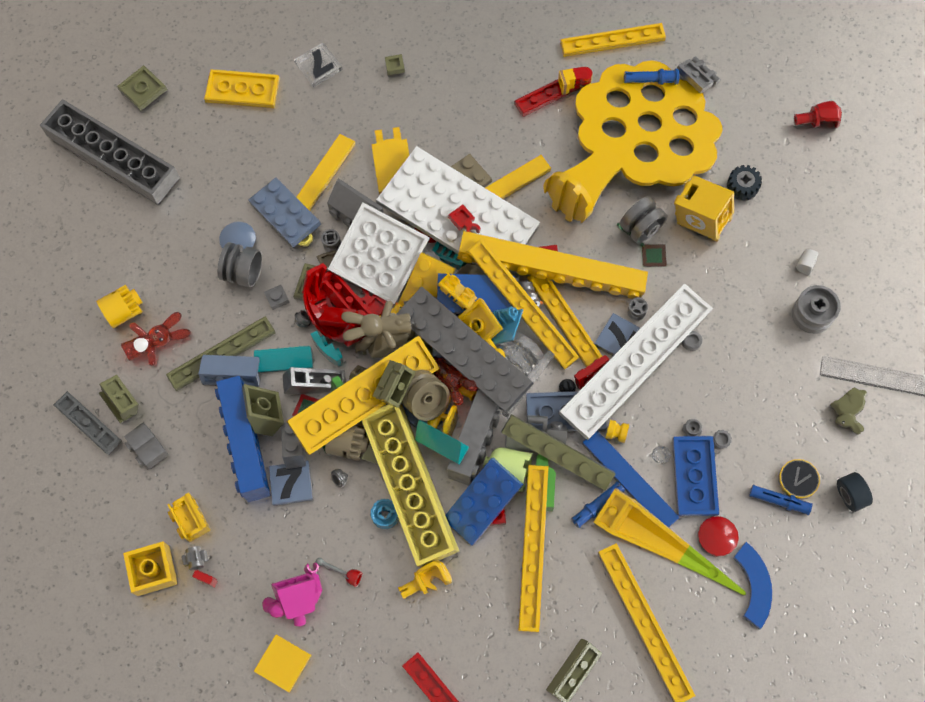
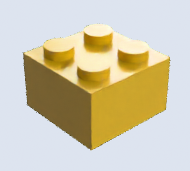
M164 541L123 553L130 590L134 595L141 596L178 585L170 546Z

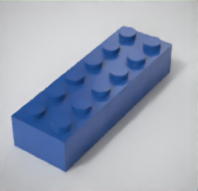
M240 376L216 381L218 388L215 389L217 400H220L221 407H219L220 416L224 418L226 424L223 425L225 437L228 436L227 450L229 455H232L234 461L231 462V468L238 480L235 481L237 493H240L241 497H244L247 502L270 497L271 492L258 435L254 432L246 415L242 389L244 382Z

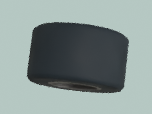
M853 472L837 480L838 492L849 510L856 512L873 503L871 490L859 473Z

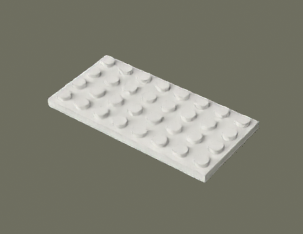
M417 146L376 199L378 205L457 254L463 231L466 230L462 229L459 231L450 221L448 215L462 204L475 217L472 223L478 224L481 228L480 233H477L476 230H470L475 234L526 245L540 224L538 220Z

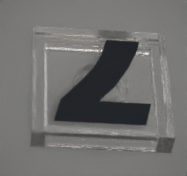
M324 43L294 59L295 64L313 87L343 70L341 64Z

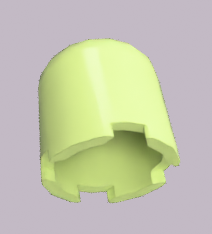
M499 447L492 451L490 457L486 456L483 468L491 458H495L524 484L528 465L532 463V453ZM526 484L520 488L519 492L524 491Z

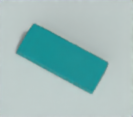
M311 346L254 350V357H259L260 359L258 373L286 371L290 367L313 368V351Z
M421 420L418 421L415 441L460 465L469 446Z

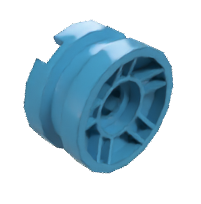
M381 499L373 504L371 518L378 528L388 530L398 523L399 518L391 500ZM383 511L389 512L387 518L382 516Z

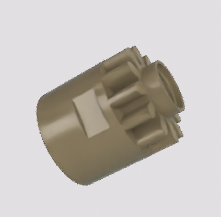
M357 425L352 426L325 445L326 454L360 461L362 453H365L370 444L365 428Z

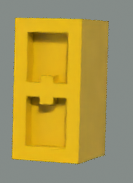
M189 492L172 503L173 507L167 504L170 509L167 513L172 522L176 521L179 528L176 530L181 539L185 538L188 542H192L211 531L194 497Z

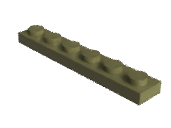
M512 414L501 431L506 436L605 491L615 476L614 471Z

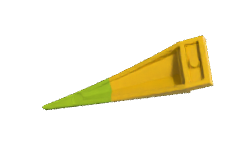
M617 488L614 489L593 522L612 535L652 551L742 595H746V592L657 517L634 498L632 499Z

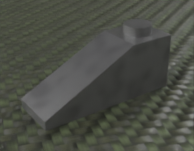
M290 367L282 375L284 394H310L331 391V381L336 376L340 377L343 384L346 383L345 370Z

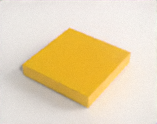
M276 634L254 672L290 693L312 655Z

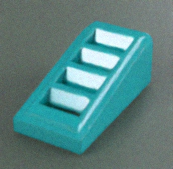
M438 241L431 250L440 257L442 262L457 270L467 264L461 260H456L458 257L457 253H455L453 258H450L454 251ZM440 246H443V249L441 250V252H440V253H437V250L439 249V247H440ZM448 249L449 252L447 253V255H443L445 251Z

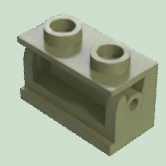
M118 375L99 384L102 390L99 392V395L119 423L137 414L139 404Z

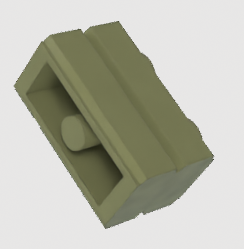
M390 360L375 389L373 397L388 405L399 408L416 372L401 363Z

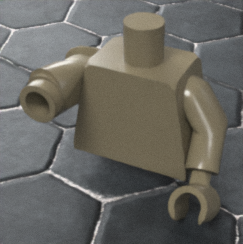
M411 329L410 334H392L396 343V347L393 349L388 346L382 333L373 337L366 335L362 341L355 344V353L357 354L358 351H362L363 355H366L368 349L371 358L386 357L406 344L408 340L413 339L415 332Z

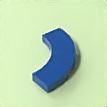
M745 542L733 559L742 567L750 582V600L743 617L760 630L765 624L771 609L772 583L764 561L749 543Z

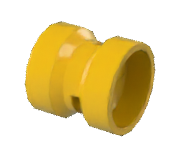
M610 419L605 438L610 440L617 438L619 442L625 443L629 424L622 423L619 425L615 420Z

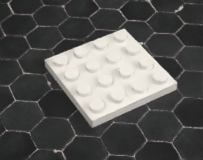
M362 203L328 270L387 301H392L395 305L415 267L420 253L423 252L430 238L377 209Z

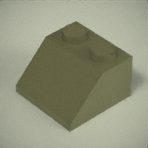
M244 384L242 389L249 423L255 433L273 437L284 424L279 392Z

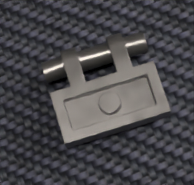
M696 56L692 60L688 59L677 66L679 74L699 93L712 87L713 83L715 85L718 84L721 80L714 70H710L702 59L699 60Z

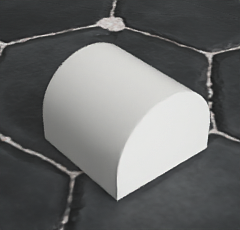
M805 249L796 266L797 270L809 276L819 253L811 249Z

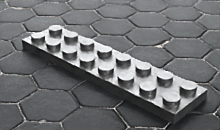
M422 286L397 313V315L409 313L411 329L506 413L534 384L533 381Z

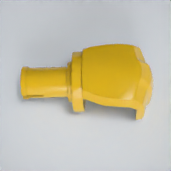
M436 560L414 572V580L398 587L403 599L419 590L423 591L424 594L429 593L427 588L437 591V587L432 584L434 578L441 580L445 585H449L452 583V577L446 565Z

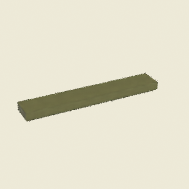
M264 316L170 371L166 376L175 391H178L200 378L199 369L203 355L238 356L276 332L267 317Z

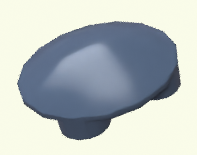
M233 222L227 225L221 231L219 237L222 249L228 242L242 245L244 249L246 247L252 248L256 240L255 231L244 222Z

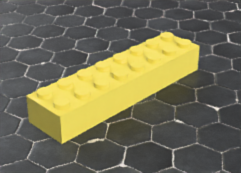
M400 404L399 408L386 405L364 418L362 422L416 565L423 567L432 561H439L460 552L417 441H415V436L403 405Z

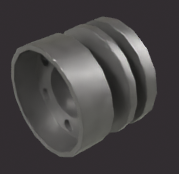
M231 242L226 243L218 262L217 274L219 280H228L231 283L237 281L238 285L253 287L259 277L262 266L261 250L251 247L244 249L242 245H236Z

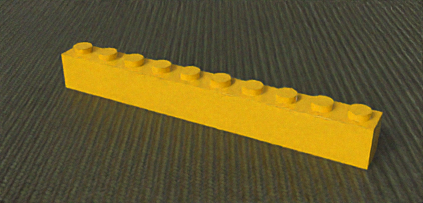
M463 231L457 259L465 263H476L467 250L482 238L508 271H515L520 275L529 274L538 279L547 278L557 283H570L575 287H588L593 291H606L611 295H624L630 299L641 298L646 290L648 271Z

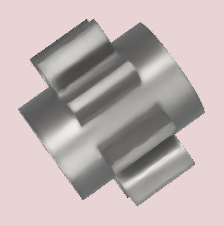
M200 546L187 548L185 550L186 555L181 556L183 565L185 567L188 566L189 570L201 569L204 567V562L208 561L207 551L201 550Z

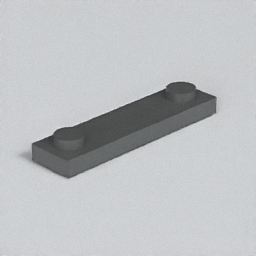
M68 391L53 404L107 455L122 442L119 437Z

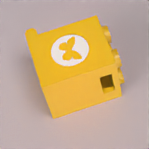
M693 175L691 180L685 183L681 195H677L674 201L677 224L717 242L727 223L733 219L734 191Z

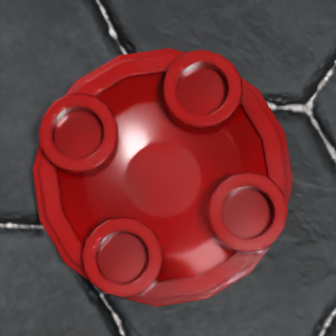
M713 516L706 519L700 525L697 533L702 548L714 557L725 556L731 553L737 547L739 541L735 525L729 519L721 516Z

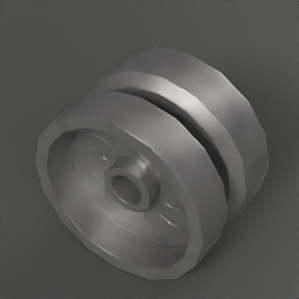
M648 196L636 202L624 214L619 223L626 232H631V238L637 244H641L651 238L668 218V215L661 208L656 209V202Z
M814 285L807 287L801 292L792 308V318L795 324L807 333L818 334L824 332L838 317L841 310L840 300L835 292L825 286Z

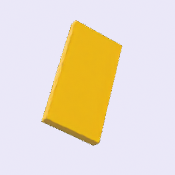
M210 69L204 100L205 103L274 108L280 77L274 74Z

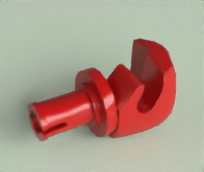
M835 101L822 102L812 106L808 113L794 114V123L796 126L811 123L815 128L819 127L820 122L833 121L835 128H838L841 123L842 110Z

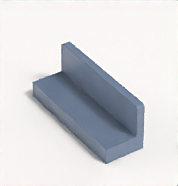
M203 355L199 369L202 385H217L216 381L240 376L244 384L259 387L258 369L260 359L259 357Z

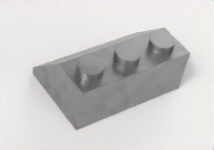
M339 178L327 202L329 213L334 218L339 217L348 227L351 226L362 203L384 213L383 207Z

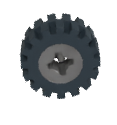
M741 165L740 168L737 166L731 171L727 187L729 190L734 191L736 199L741 198V200L745 201L747 198V200H750L759 192L762 185V176H759V171H755L756 168L753 167L751 169L750 165H747V167Z

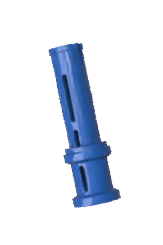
M679 69L625 71L624 83L657 82L660 85H663V83L678 85Z

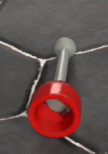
M317 558L315 561L319 566L323 565L345 575L346 582L354 587H357L361 581L363 573L359 570L351 569L346 572L324 562L322 558Z

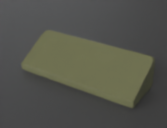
M580 639L546 691L561 702H570L603 653L589 641Z

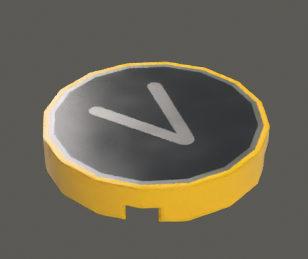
M794 459L787 462L781 468L778 475L782 491L788 496L794 495L796 499L812 496L820 484V476L817 469L810 462L803 459Z

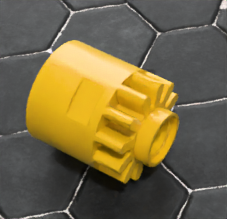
M126 285L96 301L113 329L142 313L139 306L143 303L135 289L129 290Z

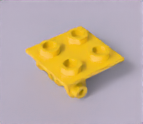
M448 273L438 283L440 290L446 295L450 293L448 297L453 296V301L457 299L456 304L462 309H469L477 299L473 290L468 287L465 288L455 275Z

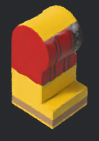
M589 67L560 70L558 82L562 95L568 94L572 88H583L592 82V70Z

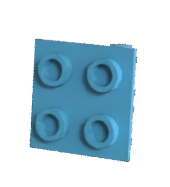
M511 306L492 312L503 328L491 339L493 343L499 344L514 340L523 309L517 310Z

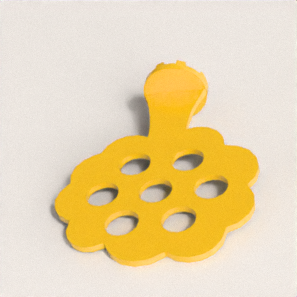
M643 61L636 66L615 64L606 68L601 74L599 82L590 83L583 87L577 94L575 101L577 115L583 121L579 126L578 140L584 150L592 155L564 172L558 171L553 173L545 180L543 185L544 194L548 191L553 201L552 208L556 212L558 210L562 211L566 215L565 219L571 222L574 219L582 223L592 214L600 194L620 170L625 178L640 186H651L660 183L672 187L684 185L687 181H690L693 175L710 170L717 160V149L714 143L719 140L723 130L719 118L710 112L704 111L706 101L703 93H699L689 82L679 79L678 85L674 83H663V85H660L657 82L624 83L625 71L671 70L667 65L658 61ZM647 85L657 86L663 91L664 98L656 102L649 101L643 97L641 89ZM612 91H621L629 97L630 103L625 107H614L607 101L606 96ZM678 109H688L695 115L696 122L688 126L681 125L675 121L673 113ZM646 114L653 115L660 120L661 128L657 131H646L639 126L638 118ZM610 120L618 121L625 127L626 132L621 137H610L603 132V123ZM673 139H685L692 145L693 152L687 156L677 155L670 149L669 143ZM639 145H649L656 150L658 157L653 162H642L635 156L634 149Z

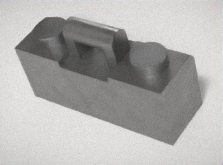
M527 416L528 424H543L532 426L566 444L567 427L562 422L554 421L551 424H547L548 416ZM506 436L505 448L533 451Z

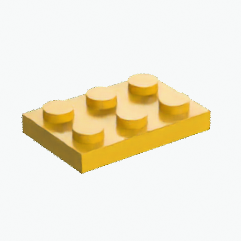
M421 252L398 304L404 306V301H409L421 286L433 297L437 298L438 273L454 274L456 268Z

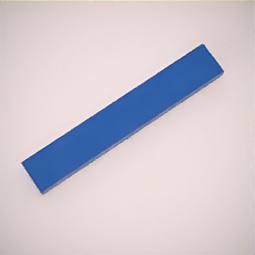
M598 430L589 440L586 439L582 442V445L600 464L615 472L614 479L623 486L627 493L667 527H670L680 518Z

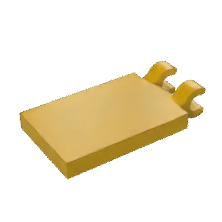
M400 127L392 128L394 138L383 140L382 129L375 130L377 143L371 145L379 195L409 157L407 139L401 140Z

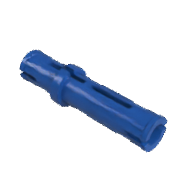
M616 481L615 484L590 504H585L584 509L571 518L574 525L577 523L576 527L580 528L589 519L595 518L615 488L623 493L625 492L623 486Z
M754 484L749 494V497L785 507L788 511L801 512L808 516L813 506V503L796 499L794 495L787 496Z

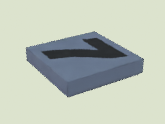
M613 313L594 344L597 348L614 356L641 328Z
M308 460L305 467L286 469L285 464L269 466L273 506L313 500Z

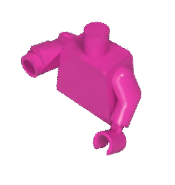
M316 562L313 563L314 571H312L307 563L304 567L306 574L272 583L271 586L276 599L271 597L265 598L262 602L263 610L275 618L282 616L286 619L293 618L294 626L305 625V614L315 611V604L318 603L322 593L320 578L316 574L319 565Z

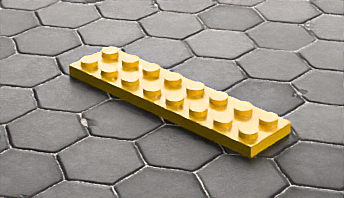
M419 336L286 421L308 455L386 405V403L373 397V394L390 360L401 363L414 371L423 369L434 373L440 369Z

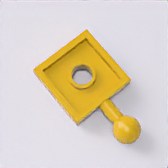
M479 298L469 309L460 314L458 318L505 357V352L497 348L491 340L503 328L485 301ZM479 320L481 326L479 330L475 331L474 323Z

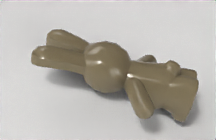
M392 301L385 303L381 317L376 314L363 316L353 312H344L341 315L343 321L361 324V327L347 330L343 334V339L345 341H352L364 335L373 337L382 333L388 346L393 349L396 347V343L392 334L411 333L410 314L390 315L393 307Z

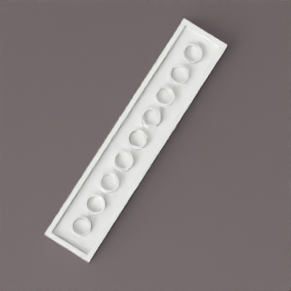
M683 284L558 414L585 439L589 440L713 308L686 284Z

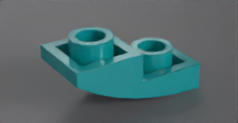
M318 331L310 333L313 342L322 355L334 365L342 366L340 359L343 356L339 348L335 349L332 343L328 345L324 335L320 336Z

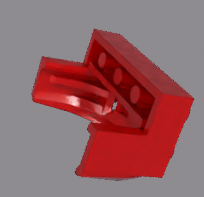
M322 263L306 271L302 290L304 306L311 322L320 333L349 347L362 340L366 335L352 341H345L343 334L347 330L361 327V324L348 323L347 327L343 328L320 325L318 319L327 307H333L331 302L337 308L354 309L363 316L372 314V312L340 275L332 271L326 273L327 267ZM322 299H326L325 301L315 305L316 302Z

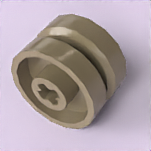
M417 370L401 404L419 420H432L441 415L446 409L450 393L448 387L430 371Z

